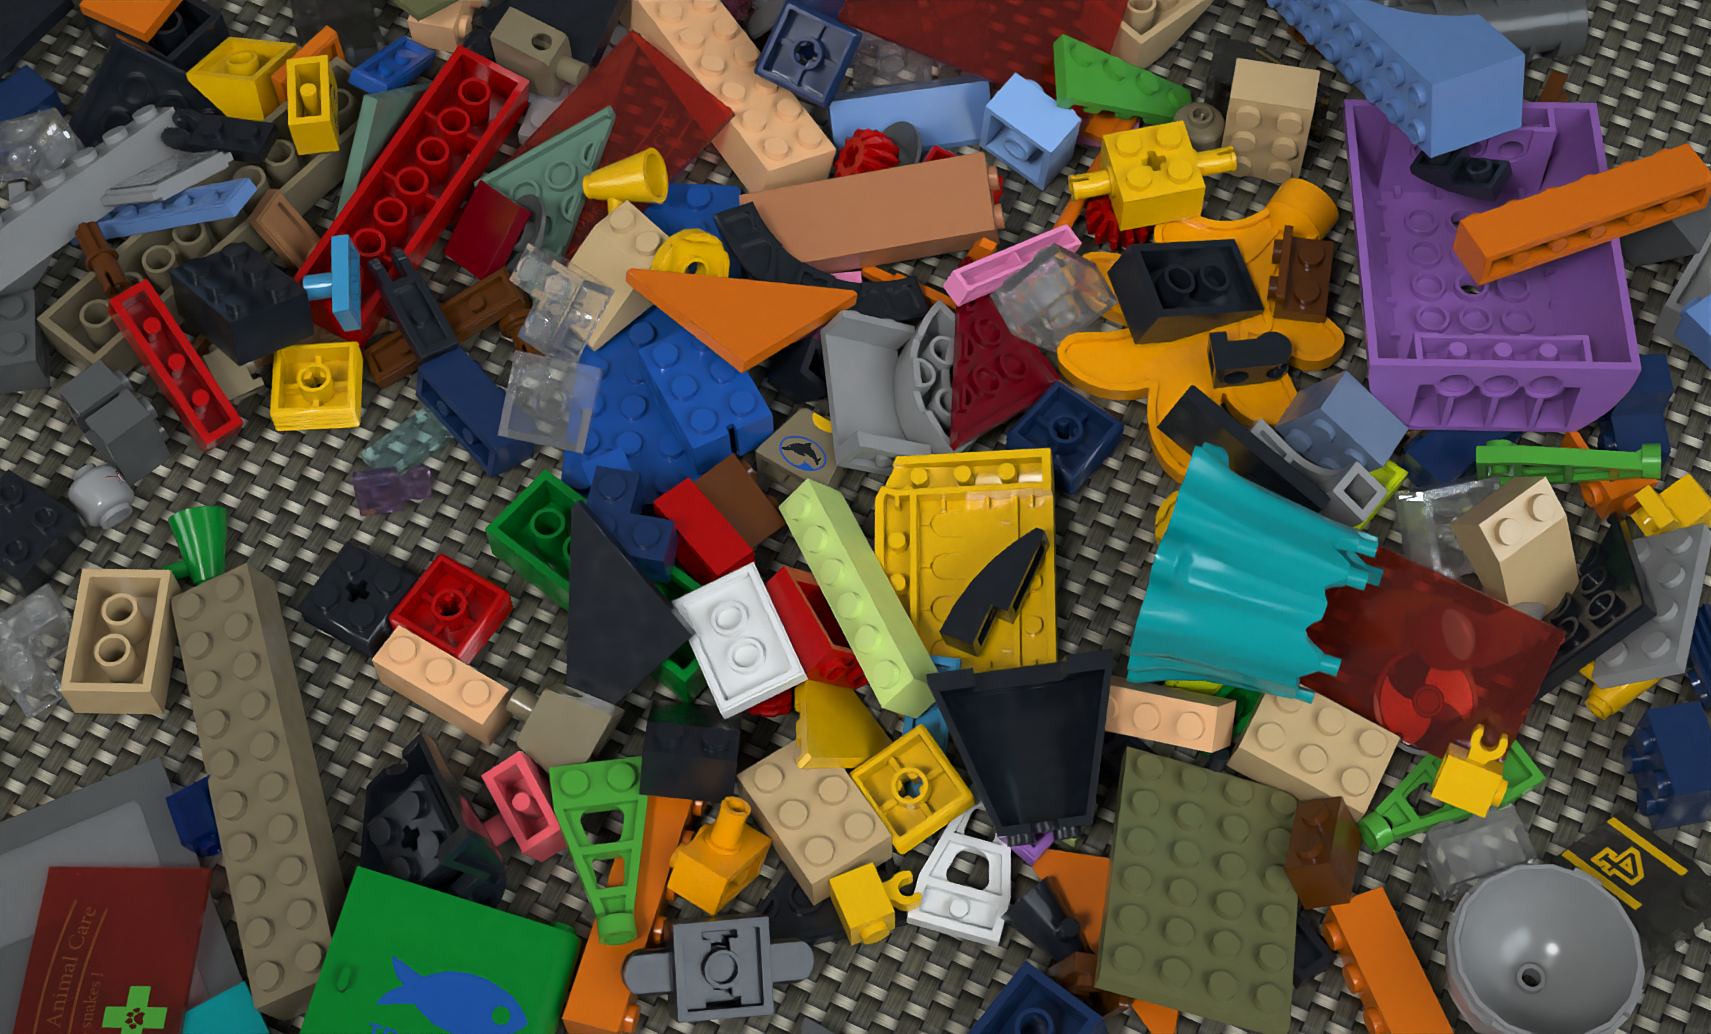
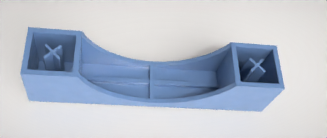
M1266 0L1271 8H1275L1290 26H1293L1305 37L1308 44L1313 45L1324 55L1328 63L1333 64L1349 83H1353L1370 103H1374L1392 124H1395L1408 136L1411 143L1417 145L1430 158L1518 129L1522 126L1525 54L1479 14L1462 16L1421 14L1391 8L1371 0Z

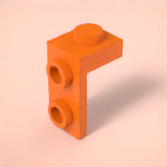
M1578 430L1566 432L1560 448L1589 449ZM1637 478L1615 480L1612 482H1581L1578 484L1581 487V494L1585 503L1589 507L1594 508L1600 519L1604 520L1614 511L1618 513L1626 512V514L1636 512L1642 505L1634 495L1647 485L1654 489L1658 481L1657 479Z

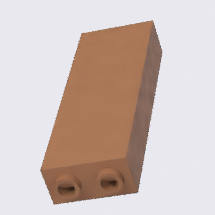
M984 152L739 195L740 205L753 201L769 231L790 255L800 262H805L828 274L969 250L977 240L983 237L1000 244L998 229L1005 228L1001 203L994 204L992 192L1000 190L996 165L988 166Z

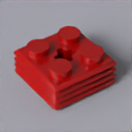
M440 553L389 615V620L393 631L400 625L469 666L514 606L508 591L449 556ZM459 609V612L453 616H444L446 611L454 613Z

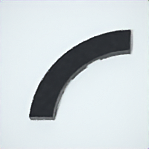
M753 201L713 214L715 226L727 248L743 269L756 281L854 290L858 294L856 304L847 310H854L860 314L881 319H893L902 324L921 320L929 311L915 275L885 282L862 281V283L836 279L834 275L820 271L805 262H800L790 255L769 231Z

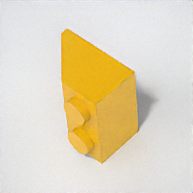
M228 37L189 70L186 76L188 81L227 117L263 121L280 106L270 76L286 63V59H290L298 52V47L296 43Z

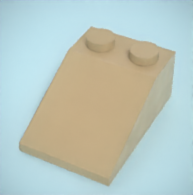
M1084 0L1078 30L1104 52L1141 69H1145L1161 58L1214 0Z
M626 200L593 227L543 299L545 307L595 352L653 305L652 302L625 282L626 273L630 268L651 270V264L658 249L669 236ZM686 268L685 273L690 274L688 268Z
M1546 476L1514 477L1449 524L1497 612L1521 602H1538L1546 606L1543 615L1545 617L1559 606L1566 592L1572 595L1579 583L1567 516Z

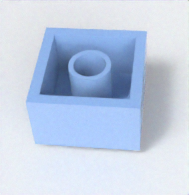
M1015 72L985 106L979 146L1044 191L1072 159L1081 118L1077 116L1071 107L1069 109L1057 107V101L1045 94L1038 83L1030 79L1026 80Z

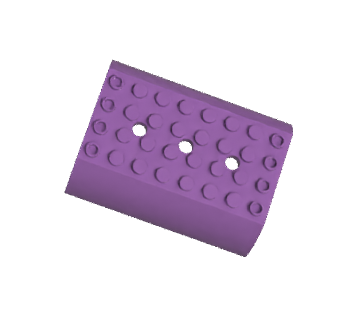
M1344 99V131L1371 394L1410 430L1575 432L1597 420L1617 405L1629 392L1642 370L1619 238L1480 286L1476 284L1452 249L1458 229L1453 225V222L1460 221L1472 213H1483L1503 206L1511 200H1521L1539 194L1549 187H1559L1577 181L1585 175L1598 174L1608 170L1597 103L1523 102L1522 126L1520 128L1468 145L1470 157L1510 161L1513 175L1494 202L1449 192L1411 174L1410 166L1421 149L1411 143L1408 136L1399 127L1392 124L1374 103H1370L1368 100ZM1464 285L1474 286L1480 293L1468 294L1460 287Z

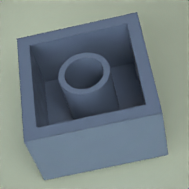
M1347 370L1299 390L1274 427L1293 450L1300 452L1311 463L1319 467L1338 470L1358 461L1368 472L1384 467L1409 429Z

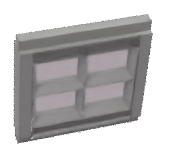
M217 150L174 155L105 191L107 195L100 199L103 206L164 201L228 168V162L234 160L231 152L223 153V151L217 152Z

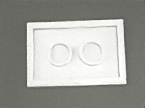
M754 562L672 601L673 606L696 631V634L689 639V642L724 719L808 680Z

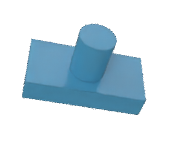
M348 234L332 236V272L304 276L303 289L307 291L309 301L332 298V312L344 331L360 330V254Z

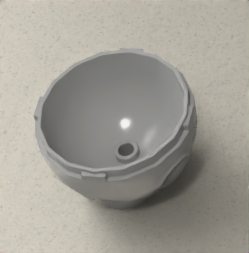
M1554 864L1512 865L1479 880L1468 892H1465L1450 920L1446 940L1445 969L1448 982L1447 990L1455 1005L1475 1032L1478 1034H1614L1631 1016L1644 991L1642 987L1645 968L1640 938L1618 899L1601 886L1602 881L1576 867L1574 870H1570ZM1522 976H1532L1536 980L1537 986L1530 987L1526 985L1522 980Z

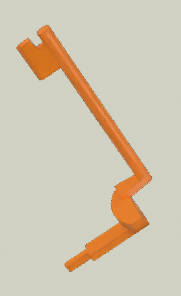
M1102 110L1098 114L1091 113L1080 132L1084 137L1102 144L1103 135L1132 130L1139 117L1132 116L1129 120L1116 118L1114 112ZM1101 150L1086 173L1101 170L1099 165ZM1090 197L1079 199L1078 201H1072L1070 198L1051 230L1065 224L1072 228ZM983 237L974 243L967 256L969 255L975 262L997 253V243ZM875 266L865 267L861 270L863 277L874 282L907 278L899 273H896L894 276ZM1045 270L996 291L1026 301ZM919 283L929 310L940 299L955 314L956 304L951 297Z

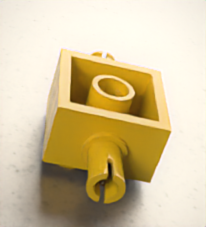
M1183 120L1111 133L1102 136L1099 164L1101 170L1068 175V187L1070 194H1072V201L1108 194L1120 231L1201 216L1206 188L1202 176L1236 171V155L1233 152L1232 145L1197 152L1192 147Z

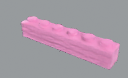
M1065 224L953 270L943 286L955 304L961 306L1071 259L1082 243L1068 224Z

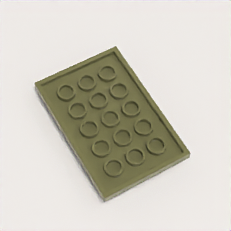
M1127 746L1121 760L1094 987L1262 1034H1287L1290 1030L1298 894L1285 873L1284 867L1297 804L1303 801L1278 788L1221 772H1214L1210 769Z

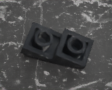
M1467 146L1430 158L1421 150L1410 166L1411 174L1436 187L1466 197L1494 202L1513 175L1510 161L1470 157Z

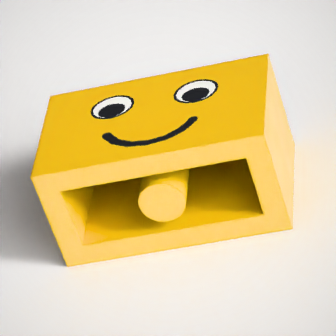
M328 55L286 59L288 126L298 155L340 151L337 83Z

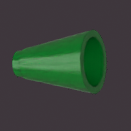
M199 506L171 515L168 518V523L183 560L164 565L162 570H171L176 580L190 576L194 587L225 573L227 509L220 506Z

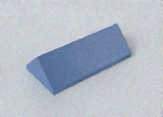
M973 74L836 93L831 105L826 107L831 140L836 148L835 161L840 156L838 150H842L845 146L846 137H853L857 129L866 130L869 128L873 131L883 132L890 125L900 121L908 122L918 129L922 141L921 152L929 151L934 145L945 149L979 144L985 106L991 100L989 80L982 74Z

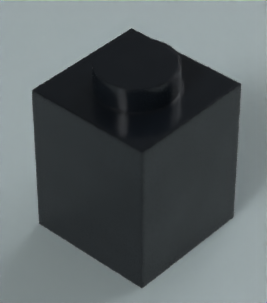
M812 336L791 343L778 351L767 383L796 405L827 396L822 343Z

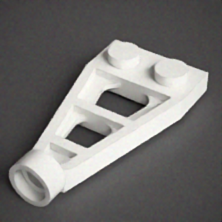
M972 784L970 791L976 803L948 824L922 868L914 894L921 893L922 905L908 912L907 923L998 948L1005 923L1000 917L1008 910L1011 899V848L1007 847L1004 842L996 837L997 833H995L993 842L964 834L972 812L975 809L986 811L974 784ZM967 851L986 857L989 863V884L984 890L974 889L947 880V870L958 853Z

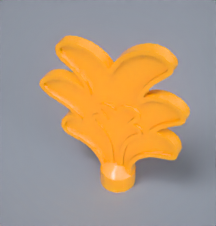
M1289 178L1282 183L1263 210L1247 218L1233 221H1218L1198 216L1156 224L1154 227V243L1235 239L1264 311L1260 315L1171 342L1135 344L1129 328L1108 332H1076L1066 336L1056 350L1059 371L1077 388L1096 397L1117 401L1137 400L1148 397L1147 430L1152 450L1164 471L1179 484L1183 483L1191 456L1156 427L1191 385H1195L1220 407L1222 403H1225L1230 414L1242 425L1251 426L1253 422L1262 418L1274 431H1277L1274 429L1275 425L1297 395L1288 372L1281 379L1275 381L1213 389L1207 356L1209 333L1226 331L1228 341L1257 339L1266 332L1281 333L1289 339L1292 345L1289 365L1303 371H1319L1328 368L1341 357L1345 342L1344 334L1327 316L1325 317V323L1273 318L1275 302L1267 301L1270 275L1279 276L1280 265L1271 264L1274 239L1283 240L1285 225L1293 226L1292 237L1323 240L1339 218V212L1335 203L1316 185L1303 179ZM1090 252L1084 254L1077 264L1078 285L1083 298L1102 317L1128 327L1107 274L1122 254L1110 252Z

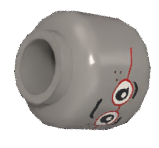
M90 463L77 470L72 476L74 482L68 490V499L87 525L110 529L123 522L132 513L131 505L134 502V492L114 466L107 464L96 467L94 463Z

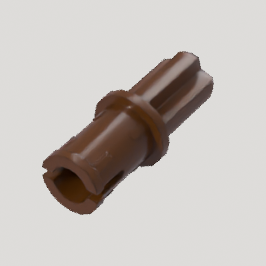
M94 221L80 223L75 231V236L87 257L85 264L88 270L95 273L106 298L112 299L120 294L116 287L120 285L123 292L131 288L129 280L126 279L117 262L119 255L116 249L108 245L99 225Z

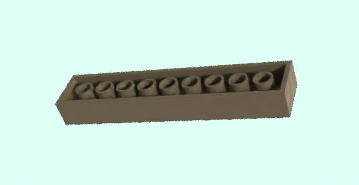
M338 56L330 61L337 83L340 151L298 155L288 126L287 99L262 121L275 123L280 132L262 164L232 160L228 162V168L189 187L194 188L241 178H250L257 191L235 217L131 235L116 248L119 255L117 262L126 279L129 280L131 287L147 278L179 326L186 320L178 314L169 274L170 270L183 266L190 259L203 258L218 252L226 245L245 241L258 253H261L269 245L247 222V219L268 189H278L302 216L345 178L363 97L370 93L348 83L351 71L354 68ZM90 271L36 319L49 344L80 370H86L101 359L112 372L120 369L125 375L141 360L108 313L110 299L106 298L95 273ZM120 285L116 286L119 293H122Z
M245 563L170 598L254 1008L285 1022L307 1012L347 895L275 581L249 563Z

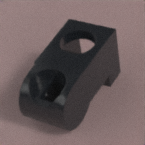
M1226 331L1209 333L1207 356L1213 389L1259 384L1281 379L1289 369L1292 345L1289 339L1278 332H1266L1257 339L1228 341Z

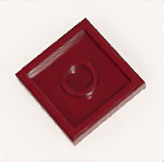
M480 180L443 253L479 280H482L504 267L531 212L493 185Z

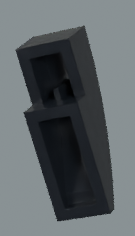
M1036 527L1013 542L992 559L970 582L952 607L939 631L946 645L979 658L997 618L1014 624L1050 546L1045 530Z

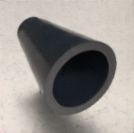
M1048 876L1000 917L1057 963L1074 952L1092 954L1086 947L1088 944L1080 932L1078 921L1071 917Z

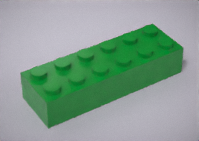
M545 469L485 528L493 555L568 611L572 505L581 499L586 504L587 500ZM674 565L669 583L653 581L671 604L673 600L702 587ZM689 640L650 674L686 703H691L708 685Z

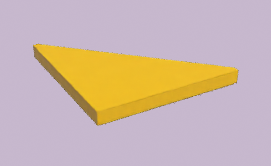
M806 680L798 684L794 689L795 710L800 713V719L796 722L797 746L801 747V754L797 758V766L799 768H857L893 743L853 689L812 680Z

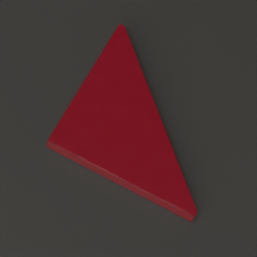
M968 255L958 264L957 269L974 261ZM996 291L961 306L956 305L950 447L953 451L1030 408L1056 380H1061Z

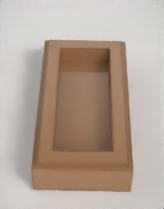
M268 189L247 219V222L295 275L321 240L278 189Z

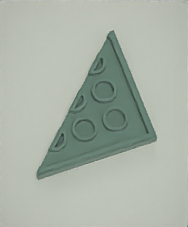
M432 82L367 94L363 97L336 217Z
M610 105L473 182L476 187L480 180L485 181L515 201L523 195L533 194L544 202L546 224L543 245L531 257L528 263L517 271L536 310L540 314L546 311L547 307H545L543 299L557 281L587 199L583 190V178L585 175L597 170L615 122L616 114Z

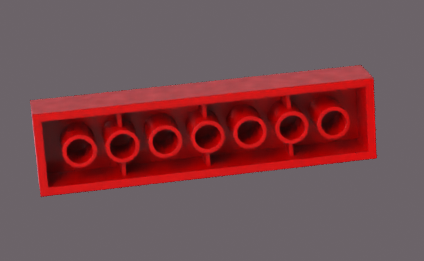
M460 44L292 279L303 288L304 276L332 272L331 237L348 234L360 254L361 329L353 331L343 330L332 312V298L309 301L314 324L349 342L356 341L359 343L360 348H364L377 329L381 319L389 311L380 296V291L369 274L367 262L378 258L385 267L392 282L401 278L392 264L391 252L400 248L409 258L415 271L418 269L474 187L473 182L481 177L528 108L530 80Z

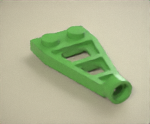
M1491 440L1486 442V446H1476L1478 487H1502L1514 477L1546 476L1550 485L1637 478L1661 479V444L1642 443L1640 450L1625 452L1513 445V442L1509 440ZM1523 465H1530V466H1537V467H1523Z
M1488 705L1453 726L1375 811L1362 817L1356 825L1362 835L1361 840L1372 852L1378 853L1397 840L1478 816L1441 801L1444 804L1442 808L1427 815L1418 816L1406 801V797L1421 784L1428 783L1432 788V783L1449 743L1469 750L1472 731L1478 724L1484 725L1483 736L1480 740L1485 746H1495L1502 733L1508 735V745L1505 753L1500 758L1495 759L1503 763L1502 779L1508 781V786L1500 806L1490 805L1488 812L1504 808L1540 786L1546 777ZM1385 819L1390 821L1392 825V830Z
M642 756L549 767L554 814L597 920L599 942L608 946L626 944L634 941L638 936L634 910L648 807L647 795L639 794ZM620 810L624 815V824L619 841L597 845L592 844L587 839L581 824L583 814ZM622 857L624 860L623 885L601 889L596 881L592 866L593 861Z

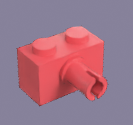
M518 751L481 775L500 811L483 823L496 847L514 836L522 853L540 862H544L566 847L561 835V828L554 814L550 781L543 768L522 751Z

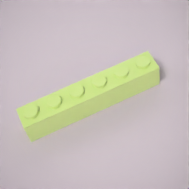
M807 478L779 506V509L881 707L917 719L935 702L927 684L926 674L938 673L842 492Z

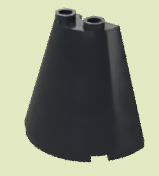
M1112 649L1066 655L1061 662L974 673L973 668L926 674L928 687L999 838H1006L1007 847L1034 844V835L1053 832L1054 841L1082 837L1081 827L1093 824L1114 661Z
M421 732L402 750V758L406 760L405 764H393L388 768L385 767L366 787L360 867L389 875L376 845L370 838V832L367 827L368 823L421 774L425 776L428 774L435 775L459 825V828L437 848L439 864L459 871L437 891L495 909L506 889L507 878L503 858L440 751L437 740Z

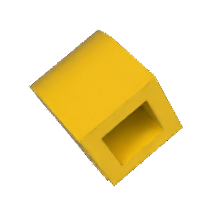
M1689 473L1660 494L1650 485H1647L1634 495L1642 507L1630 516L1646 537L1703 523L1707 527L1711 526V498Z

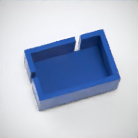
M686 329L637 350L642 379L697 475L712 469L731 455L730 437L727 430L734 428L736 450L740 456L758 448L774 433L772 413L747 371L744 373L739 372Z

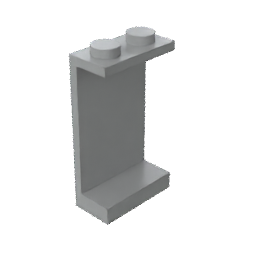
M841 310L820 330L836 466L890 476L897 456L932 454L931 445L907 441L899 422L894 400V376L898 362L897 350L912 337L915 332L914 326L898 323L893 319H881L863 315L854 310Z

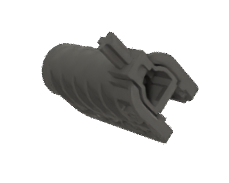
M1371 0L1391 8L1421 14L1448 16L1479 14L1525 54V62L1542 57L1555 59L1577 56L1582 53L1587 40L1588 12L1586 0Z

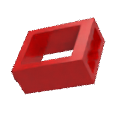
M689 477L653 501L655 517L673 520L675 523L679 541L675 557L676 563L690 578L701 586H705L752 562L755 564L753 549Z
M783 566L765 584V587L808 680L854 690L868 684L869 682L813 573Z

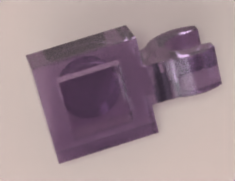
M396 466L353 472L352 483L361 516L403 511L404 500H422L432 497L430 488L432 479L429 466L413 467L401 476H398Z

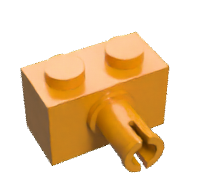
M733 796L722 800L716 821L712 824L705 823L690 843L682 842L674 851L669 862V866L673 868L667 888L712 916L716 915L759 876L772 842L771 838L745 823L751 812V807L746 801Z

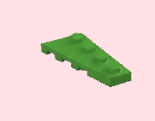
M1062 34L1053 42L1057 107L1069 109L1074 104L1083 106L1084 112L1098 114L1100 111L1106 110L1114 112L1116 118L1129 120L1132 116H1138L1147 124L1160 125L1171 123L1179 108L1185 104L1192 103L1191 90L1084 42H1080L1065 34Z

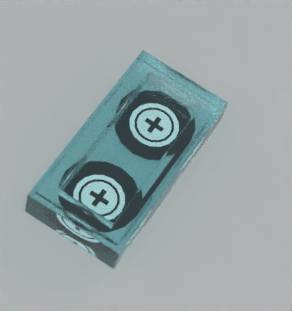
M425 406L363 451L361 456L370 469L390 488L455 440V438L435 414Z

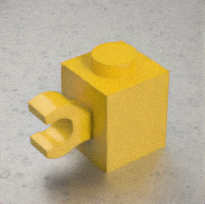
M1478 724L1472 731L1469 750L1449 743L1432 783L1431 797L1485 818L1490 805L1500 806L1508 786V781L1502 779L1503 763L1495 760L1505 753L1508 745V735L1502 733L1495 746H1485L1480 740L1483 736L1484 725Z
M873 862L829 879L830 897L851 946L862 941L864 944H873L887 937L890 930L895 929V911L893 907L902 911H913L922 905V895L920 892L912 896H904L899 892L901 887L913 883L911 871H901L894 875L892 879L882 883Z

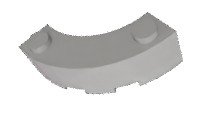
M940 299L931 307L901 351L895 369L894 400L899 422L907 441L931 445L932 454L965 453L977 438L955 451L950 447L952 388L949 371L953 365L955 314Z

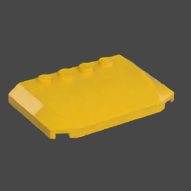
M1038 448L897 456L893 463L894 469L885 487L881 486L875 498V556L928 654L961 659V669L973 668L974 673L1058 662L1055 483L1051 449ZM1036 527L1045 530L1050 546L1014 624L997 618L979 658L946 645L939 631L952 607L970 582L992 559L1013 542ZM897 713L899 717H905V715Z

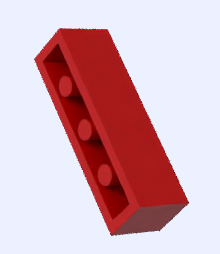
M144 279L110 299L108 313L202 453L205 454L239 433L244 422L148 279Z

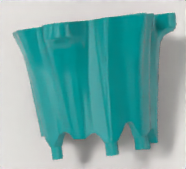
M1204 442L1202 447L1196 445L1179 490L1169 525L1162 536L1151 568L1148 588L1139 612L1129 654L1131 655L1127 666L1129 671L1126 681L1135 684L1164 680L1207 681L1290 699L1294 698L1312 704L1315 691L1301 687L1299 677L1317 671L1336 677L1342 659L1324 654L1307 636L1306 629L1314 622L1322 619L1328 603L1325 596L1326 589L1347 585L1364 591L1366 583L1379 587L1384 569L1366 564L1355 553L1374 558L1379 544L1377 542L1378 537L1329 519L1239 476L1230 470L1229 455L1223 447Z

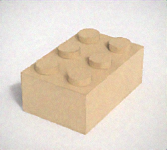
M1237 58L1221 148L1228 145L1233 146L1237 168L1234 172L1228 171L1223 173L1236 177L1247 176L1266 179L1275 183H1283L1289 178H1299L1315 107L1320 75L1319 70Z
M82 569L60 692L74 713L164 715L177 638L170 598L183 593L171 570Z
M1317 692L1314 694L1312 704L1294 698L1290 699L1260 693L1226 766L1260 784L1287 792L1303 802L1342 796L1355 823H1357L1365 815L1400 737Z
M796 740L737 774L736 777L739 798L750 805V814L763 833L772 839V846L815 906L830 896L829 879L873 862L876 868L891 859L892 835L844 768H799L797 766V758L801 754V747L797 746Z

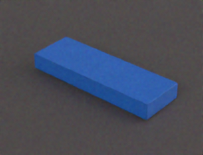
M401 36L351 71L348 83L370 94L402 88L430 68L434 63L437 53L405 36Z

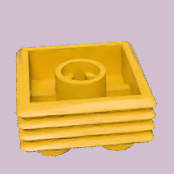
M358 342L294 344L274 352L270 417L277 431L350 428L360 425L363 356Z
M919 724L848 774L892 835V844L899 854H905L976 803L970 789L923 724ZM909 780L915 785L923 782L919 787L920 795L914 799L909 795L904 798L901 797L906 792L903 784Z

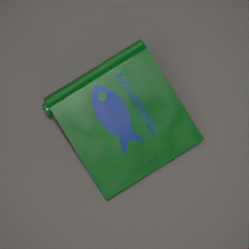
M357 866L299 1034H556L583 941L576 936L577 931L575 928L564 923L551 922L549 925L542 924Z

